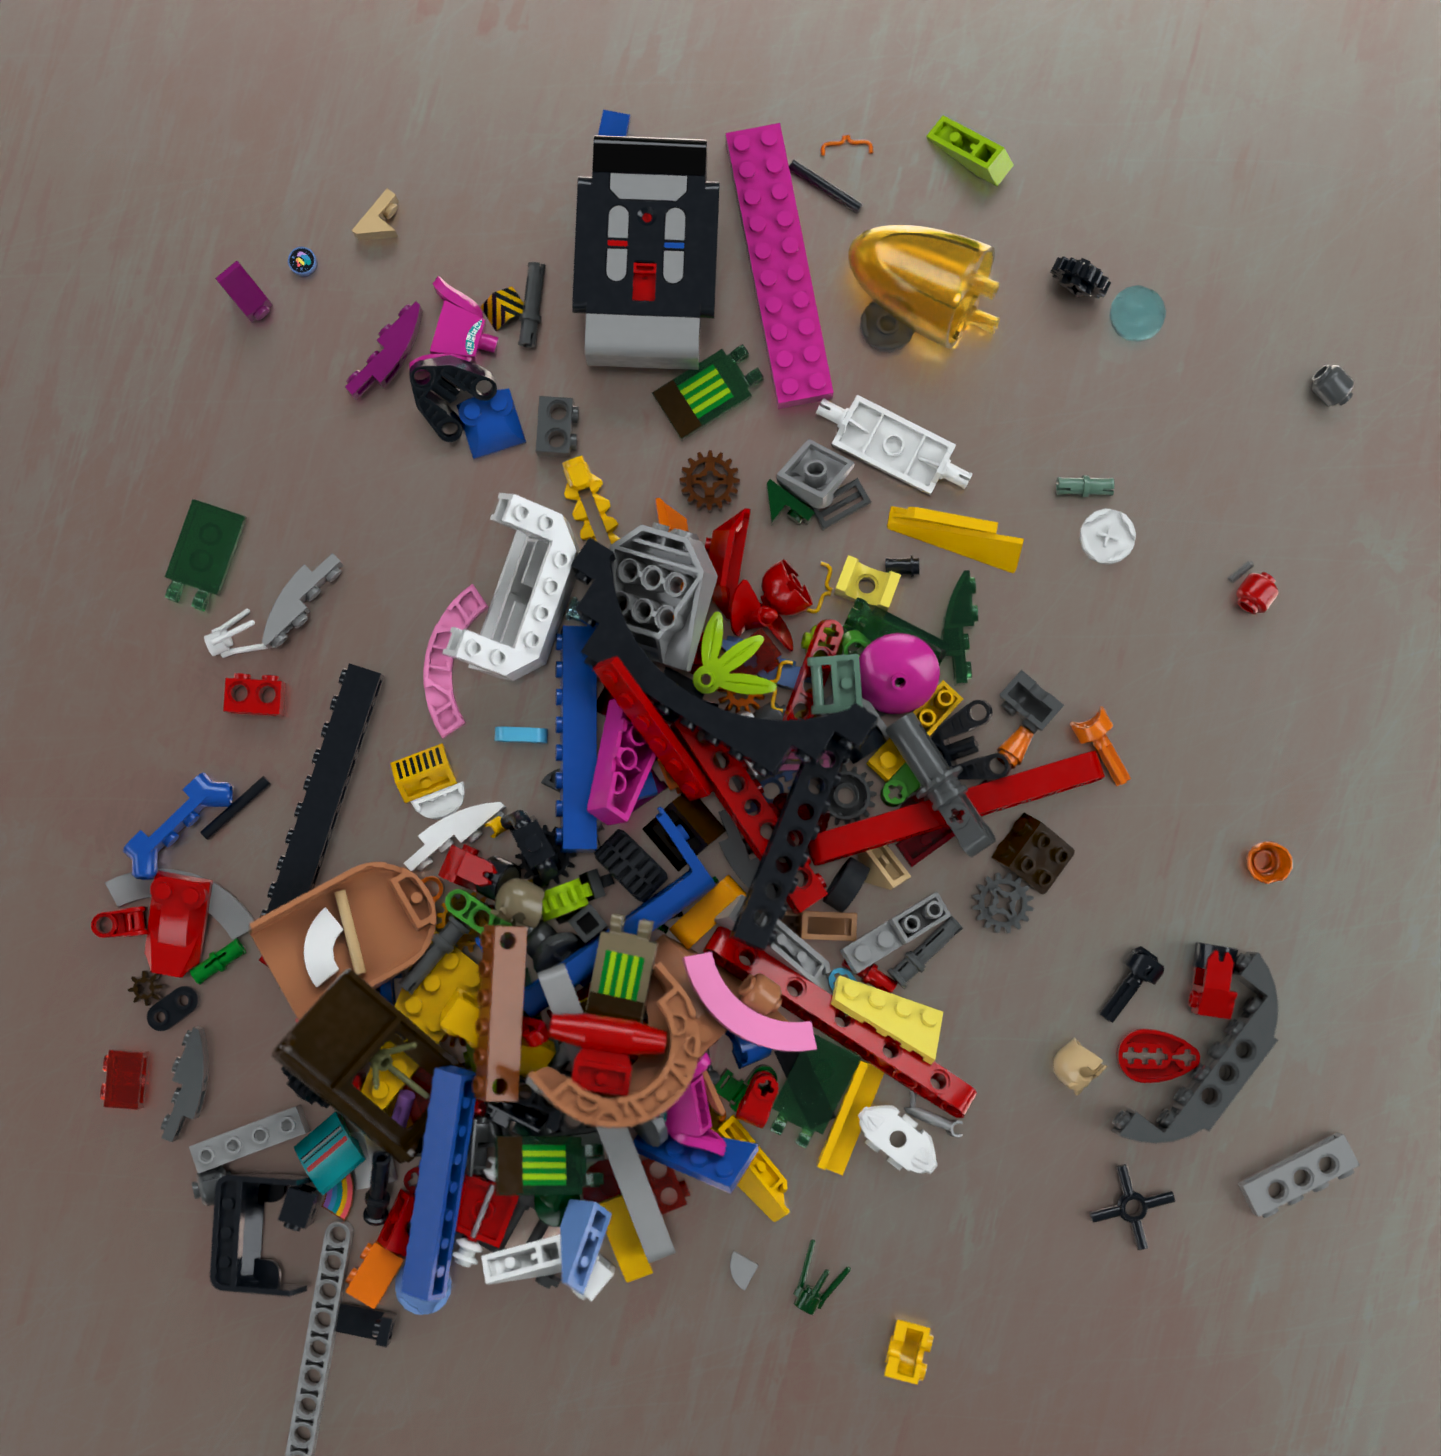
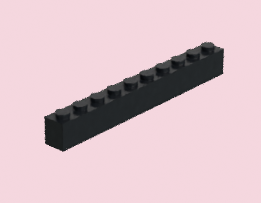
M350 663L347 669L343 668L338 684L342 685L339 695H334L330 704V711H333L330 722L326 721L322 728L321 737L324 740L321 749L317 748L313 755L312 764L315 765L312 775H307L304 782L303 791H306L303 802L299 801L295 809L294 817L297 818L294 829H289L285 844L288 845L285 856H280L276 871L280 873L277 882H272L267 898L271 900L268 909H263L260 917L315 888L384 679L383 674Z

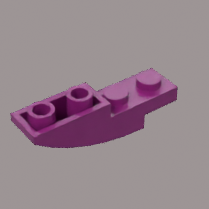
M417 301L412 305L407 304L398 314L399 318L392 325L389 323L380 330L378 334L380 337L377 339V342L383 350L381 352L375 351L367 359V365L361 371L356 370L347 379L346 382L348 384L345 388L356 400L375 381L384 388L404 364L415 343L421 325L423 310Z

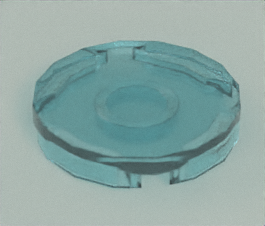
M1136 285L1127 287L1117 294L1111 304L1109 316L1112 327L1118 335L1126 340L1140 342L1150 339L1159 332L1164 323L1166 309L1164 301L1157 292L1144 286Z

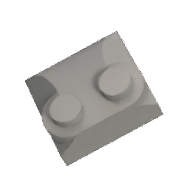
M808 439L777 473V482L784 490L801 502L813 508H825L832 503L834 492L851 472L855 462Z

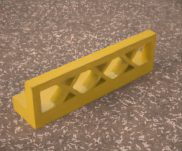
M860 1059L858 1060L836 1113V1118H834L816 1162L817 1167L824 1170L828 1169L843 1176L861 1132L858 1115L864 1107H871L884 1072L872 1064Z

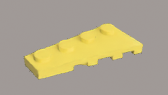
M838 976L835 980L831 1005L861 1023L867 1022L877 1029V1033L884 1037L887 1035L900 1042V1046L911 1052L913 1050L922 1055V1060L930 1065L935 1061L943 1011L843 976Z

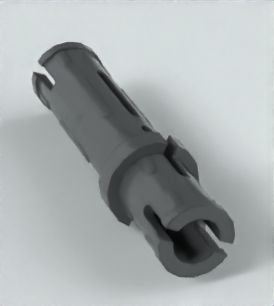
M539 262L528 263L523 313H520L519 316L521 330L518 345L523 346L524 344V347L528 348L536 347L537 328L542 318L539 313L546 265L543 263L541 266Z

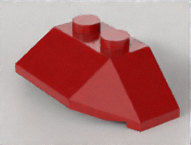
M747 508L713 530L712 538L706 537L705 549L718 575L711 600L728 622H730L731 600L739 583L751 509Z

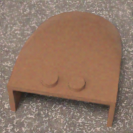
M386 862L364 863L349 869L249 923L248 932L298 1021L345 970L352 969L354 971L344 931L336 939L333 949L334 961L339 968L337 973L316 988L309 977L305 965L304 944L307 932L316 916L325 907L343 928L335 892L346 890L366 973L359 976L374 989L378 988L414 965L423 956L434 935L436 909L428 888L414 873L404 867L401 868Z

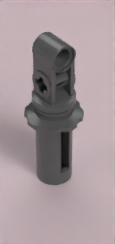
M911 712L891 724L885 731L921 784V790L916 795L917 798L921 799L928 796L931 803H933V810L935 812L940 811L966 854L974 857L996 842L992 830L983 821L975 806L966 795L967 787L961 785L958 779L963 768L961 766L949 767L915 713ZM960 810H963L965 812V814L962 816V820H959L957 818V816L960 814Z

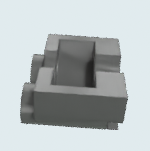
M1022 670L1000 693V697L1004 701L1000 706L1011 716L1019 715L1024 720L1022 722L1023 726L1033 734L1038 730L1042 731L1064 706L1053 695L1043 690L1036 681Z

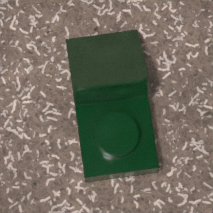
M769 479L766 489L771 526L784 509L789 511L787 516L798 524L804 522L808 525L815 512Z

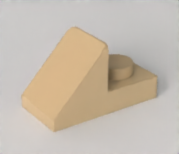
M387 188L352 229L354 236L359 241L398 237L396 231L384 221L385 218L390 219L398 209L397 204L399 201L392 191Z

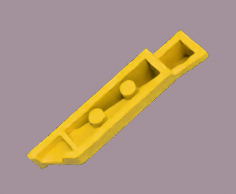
M895 506L890 507L887 523L889 530L1010 573H1014L1017 569L1024 541L1023 538L996 534L998 522L919 507H908V509Z
M709 1107L712 1123L711 1130L723 1138L756 1143L734 1115L719 1123L718 1120L722 1116H717ZM758 1145L759 1151L737 1186L773 1222H776L789 1214V1208L784 1204V1193L788 1190L787 1180Z

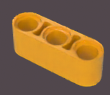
M728 874L716 887L672 925L669 930L688 950L717 924L714 919L739 895L743 894L746 897L747 893Z

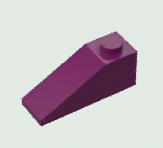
M238 261L234 262L215 278L251 323L255 319L257 321L261 320L269 313L272 303Z

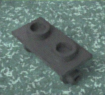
M478 1115L476 1118H473L465 1174L470 1177L473 1174H483V1169H486L487 1148L478 1147V1143L488 1142L489 1122H487V1116Z

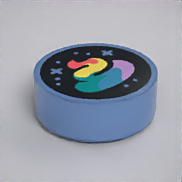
M298 247L289 254L288 264L296 275L308 276L316 269L317 259L309 248Z

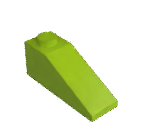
M942 115L926 136L928 140L976 176L995 186L1001 183L1014 166L1004 147Z

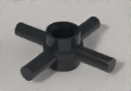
M1127 1164L1118 1165L1116 1169L1123 1195L1118 1199L1117 1205L1089 1212L1092 1223L1120 1216L1123 1220L1131 1223L1137 1250H1144L1149 1247L1142 1219L1146 1216L1148 1209L1175 1202L1173 1192L1170 1191L1144 1198L1140 1193L1134 1192ZM1130 1200H1137L1139 1203V1209L1134 1214H1127L1125 1209L1126 1204Z

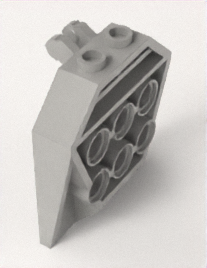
M653 522L652 527L641 524L610 546V550L614 552L616 558L612 564V571L620 610L632 635L650 660L691 672L718 575L697 534L676 528L668 532L669 526ZM636 568H637V574H636V576L634 577V572H635V570H636ZM660 575V581H659V583L657 584V579H658V576ZM682 582H683V583H684L683 589L680 590V586H681V584H682ZM651 608V613L648 617V611ZM674 615V621L671 624V618Z

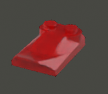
M157 871L150 887L152 898L144 951L151 973L183 978L191 968L201 962L213 880Z

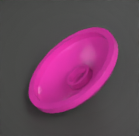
M892 633L881 636L872 641L859 656L862 698L869 701L880 712L904 714L914 711L932 697L938 686L940 668L937 657L925 641L914 635ZM897 678L905 679L901 684L895 683Z

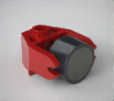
M464 844L461 849L451 845L438 876L454 884L475 891L495 901L499 888L505 882L513 878L521 879L520 867L513 862L499 856H492L486 860L477 856L479 850Z
M1196 942L1193 960L1195 970L1192 990L1189 995L1191 1013L1231 1020L1238 992L1230 990L1232 973H1235L1237 948Z

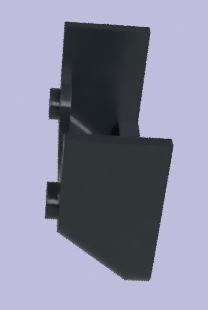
M275 1173L229 1174L222 1176L217 1181L215 1186L210 1281L216 1289L220 1291L287 1297L307 1291V1285L281 1283V1269L274 1260L262 1259L261 1249L264 1202L281 1200L286 1193L287 1185L298 1186L312 1183L309 1176Z

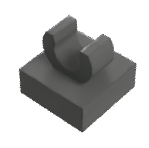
M597 869L579 875L581 883H588L593 895L587 897L588 902L606 896L604 888L614 884L611 874L599 876Z

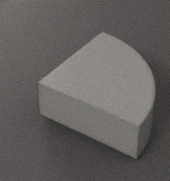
M733 1251L730 1260L731 1274L736 1284L745 1291L759 1265Z

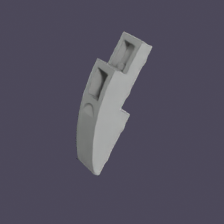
M333 553L313 572L304 564L283 588L275 601L264 629L262 643L269 650L273 646L277 648L283 644L288 638L286 634L293 627L298 629L307 621V614L310 611L303 603L306 600L310 602L316 598L321 592L320 587L326 581L330 583L335 580L342 572L340 568L343 564Z
M935 892L841 949L840 952L855 975L952 915L938 892Z

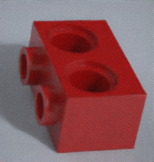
M234 673V678H225L223 711L230 714L284 717L286 683L279 681V676L262 675V680L251 679L250 674ZM245 686L247 697L242 701H237L235 698L236 689ZM268 688H273L276 693L274 700L265 703L262 697L263 692Z

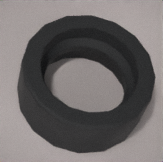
M850 857L827 889L828 894L824 896L823 902L843 913L858 894L869 874L870 868Z

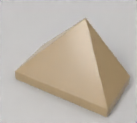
M888 845L858 854V861L870 868L865 883L892 890L911 878V875Z

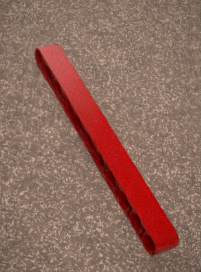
M1090 751L967 788L966 795L975 806L979 815L985 816L1104 779L1105 775L1097 751ZM927 800L820 832L814 842H809L808 849L813 865L818 866L945 828L949 825L940 811L935 812L933 810V803ZM960 810V814L957 816V818L959 820H962V816L965 814V812L963 810Z

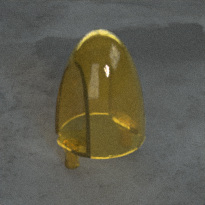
M914 225L879 226L866 230L853 239L848 249V260L855 279L882 309L911 330L948 349L952 348L959 341L967 327L971 326V324L990 332V334L995 333L996 329L994 328L998 327L1000 317H995L978 309L981 296L984 295L993 300L995 297L994 293L997 294L1000 286L999 282L989 279L995 258L993 246L941 229Z

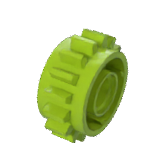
M577 878L544 891L541 914L543 921L546 922L588 905L587 897L593 895L589 884H581L580 879Z

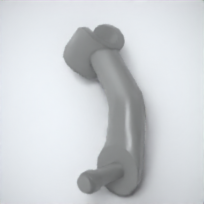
M913 1091L910 1092V1107H904L908 1114L931 1125L946 1129L947 1134L952 1137L959 1138L963 1136V1134H955L953 1131L954 1125L963 1124L962 1121L947 1120L932 1112L917 1108V1094Z

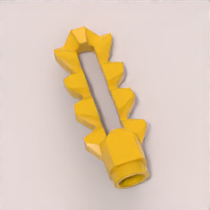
M583 455L563 462V472L567 480L564 492L565 498L577 501L572 516L575 521H584V526L580 530L581 539L588 540L590 537L597 541L578 491L590 487L612 545L620 539L613 533L619 524L615 518L605 514L611 507L610 501L596 494L603 485L602 480L590 472Z

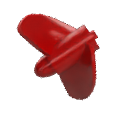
M743 579L736 587L731 600L730 624L733 634L741 636L744 631L768 627L790 652L793 651L792 636L784 620L775 609L759 603L748 580Z

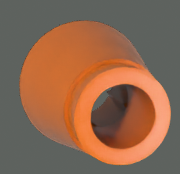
M1020 726L997 749L998 753L1008 756L1011 761V769L1021 765L1031 739L1034 736L1029 729ZM997 758L998 761L1005 765L1004 761L1001 758Z

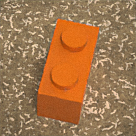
M377 1240L373 1245L370 1243L366 1245L360 1255V1258L364 1261L359 1269L354 1267L345 1280L349 1284L345 1292L372 1309L378 1306L406 1259V1256L386 1250Z

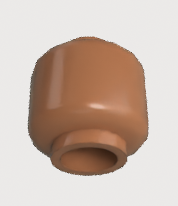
M764 974L749 975L739 987L740 1001L763 1016L770 1012H776L782 1003L780 998L781 987Z

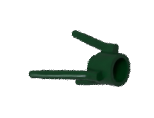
M814 1239L810 1241L798 1286L793 1293L797 1296L794 1305L810 1315H814L817 1308H822L826 1299L851 1271L850 1267H846L823 1294L820 1292V1289L830 1273L828 1269L824 1270L815 1287L807 1285L804 1288L816 1243Z

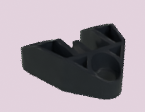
M451 355L415 362L410 368L409 377L416 407L443 441L454 442L458 440L462 435L460 417L443 399L451 404L452 401L457 399L460 390L442 376L464 392L467 391L481 401L490 400L495 396L497 392L495 377L487 369ZM420 369H425L430 373L427 378L422 380L414 378L415 372ZM480 381H489L492 384V388L486 393L479 392L476 389V385ZM447 422H453L458 428L454 433L446 434L442 431V426Z
M974 700L938 726L931 738L937 749L943 754V758L949 767L961 766L963 768L958 776L959 780L1003 778L1011 771V761L1003 753L978 757L957 765L956 759L979 752V745L975 736L951 744L949 739L972 731L974 728L982 726L991 720L993 715L992 707L985 700ZM977 704L983 705L986 709V716L981 721L974 719L972 716V708ZM994 758H1001L1005 763V769L1000 774L992 772L990 768V763Z

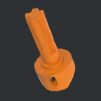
M1099 706L1098 712L1090 720L1084 722L1072 721L1070 723L1081 744L1093 743L1116 786L1123 785L1131 779L1106 735L1113 727V723L1110 721L1103 706Z

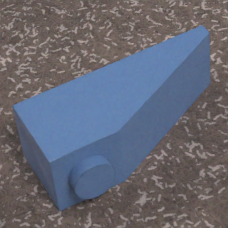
M570 1199L560 1225L562 1283L577 1293L584 1295L612 1213L596 1202Z

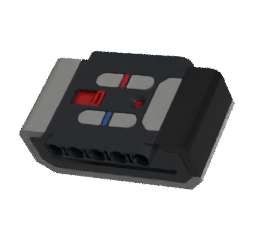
M594 135L592 177L578 176L572 299L573 313L586 314L585 358L588 366L699 370L701 318L714 319L720 187V182L707 181V140Z

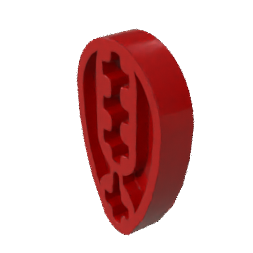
M1136 1029L1127 1033L1121 1039L1117 1047L1116 1058L1120 1070L1131 1080L1140 1083H1158L1183 1076L1196 1068L1200 1062V1053L1187 1041L1173 1034L1152 1029ZM1129 1047H1132V1051L1135 1053H1142L1143 1048H1146V1051L1152 1054L1156 1053L1157 1048H1160V1052L1164 1053L1166 1057L1160 1060V1064H1156V1060L1150 1058L1146 1059L1145 1064H1142V1060L1139 1058H1133L1132 1063H1128V1059L1123 1058V1053L1128 1052ZM1185 1049H1188L1189 1054H1192L1194 1058L1188 1061V1065H1185L1183 1060L1173 1059L1172 1056L1182 1055L1185 1053Z

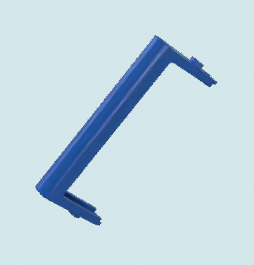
M661 806L657 808L660 813L655 817L688 864L689 870L627 914L623 932L638 935V925L642 919L654 921L653 932L717 886L686 842L690 837L681 824L675 826ZM610 927L605 932H610ZM600 934L559 963L565 964L574 988L593 975ZM476 937L475 942L477 943L481 951H483V948L480 944V938ZM539 978L528 986H524L523 1009L530 1018H533L549 1006Z

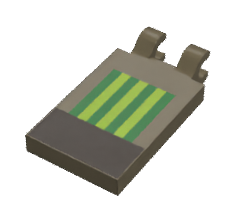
M615 913L611 916L610 932L602 931L600 934L585 1013L643 1023L658 947L657 942L650 941L654 921L640 920L638 935L623 932L626 915Z

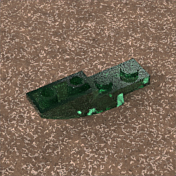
M970 570L963 571L955 584L946 606L941 628V659L952 658L954 686L966 685L968 683L967 678H972L971 661H966L965 650L970 649L969 635L963 632V629H972L974 622H978V607L972 604V594H976L975 577H970Z

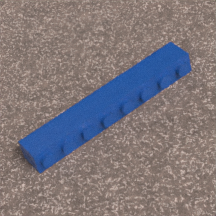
M563 625L560 634H556L555 649L560 651V661H556L555 677L560 678V689H556L555 705L560 706V716H556L555 733H560V744L555 746V760L560 761V772L555 774V788L560 789V800L555 802V817H560V828L555 830V845H560V853H594L597 850V818L587 811L597 763V674L584 663L585 658L581 653V650L597 626L591 628L589 626Z
M453 1065L435 1068L432 1078V1091L428 1105L426 1130L423 1136L424 1144L419 1163L420 1170L415 1190V1203L411 1217L409 1242L406 1248L405 1268L402 1274L401 1293L426 1302L446 1297L476 1102L472 1089V1082L476 1072Z

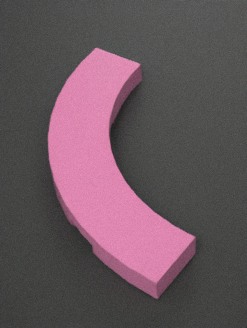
M473 584L462 591L447 607V610L443 613L432 632L425 654L423 680L427 706L434 725L443 739L466 724L457 706L453 691L452 670L454 658L442 654L444 648L446 649L452 634L450 632L451 627L467 630L472 622L489 608Z
M712 952L682 958L686 974L694 992L697 993L706 1010L731 1033L754 1045L784 1052H804L817 1049L811 1021H778L758 1014L739 1001L731 993L718 973Z

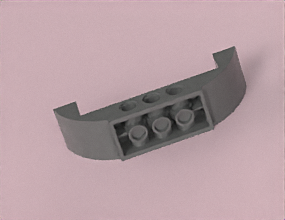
M1246 952L1245 955L1240 953L1237 956L1235 973H1232L1233 977L1257 995L1255 998L1250 996L1241 1008L1244 1012L1239 1019L1236 1020L1234 1018L1224 1030L1227 1035L1221 1043L1216 1041L1207 1053L1210 1057L1204 1065L1200 1063L1190 1075L1193 1079L1187 1087L1182 1086L1173 1098L1176 1101L1170 1110L1167 1108L1163 1110L1157 1118L1158 1126L1155 1127L1139 1113L1128 1108L1125 1112L1121 1110L1112 1121V1124L1115 1125L1111 1130L1112 1132L1138 1142L1163 1143L1189 1137L1202 1129L1211 1130L1278 1041L1274 1037L1278 1021L1276 986L1268 966L1258 952ZM1239 1043H1242L1243 1051L1238 1056L1236 1047ZM1225 1065L1226 1074L1220 1078L1219 1069ZM1208 1088L1209 1096L1206 1100L1202 1101L1201 1094L1204 1089Z

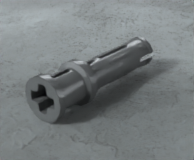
M453 915L449 916V922L440 933H435L432 936L433 943L398 982L410 994L414 993L420 983L446 953L450 954V952L452 953L455 950L454 945L460 938L470 932Z
M950 916L913 952L905 953V958L894 969L890 968L887 972L905 989L907 983L918 972L922 973L925 970V964L963 929L954 917Z

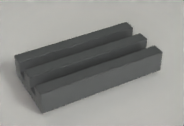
M858 478L837 489L833 494V499L856 487L858 491L822 512L817 508L809 506L815 512V518L822 530L871 504V500ZM859 497L863 498L861 502L827 521L824 520L823 517Z

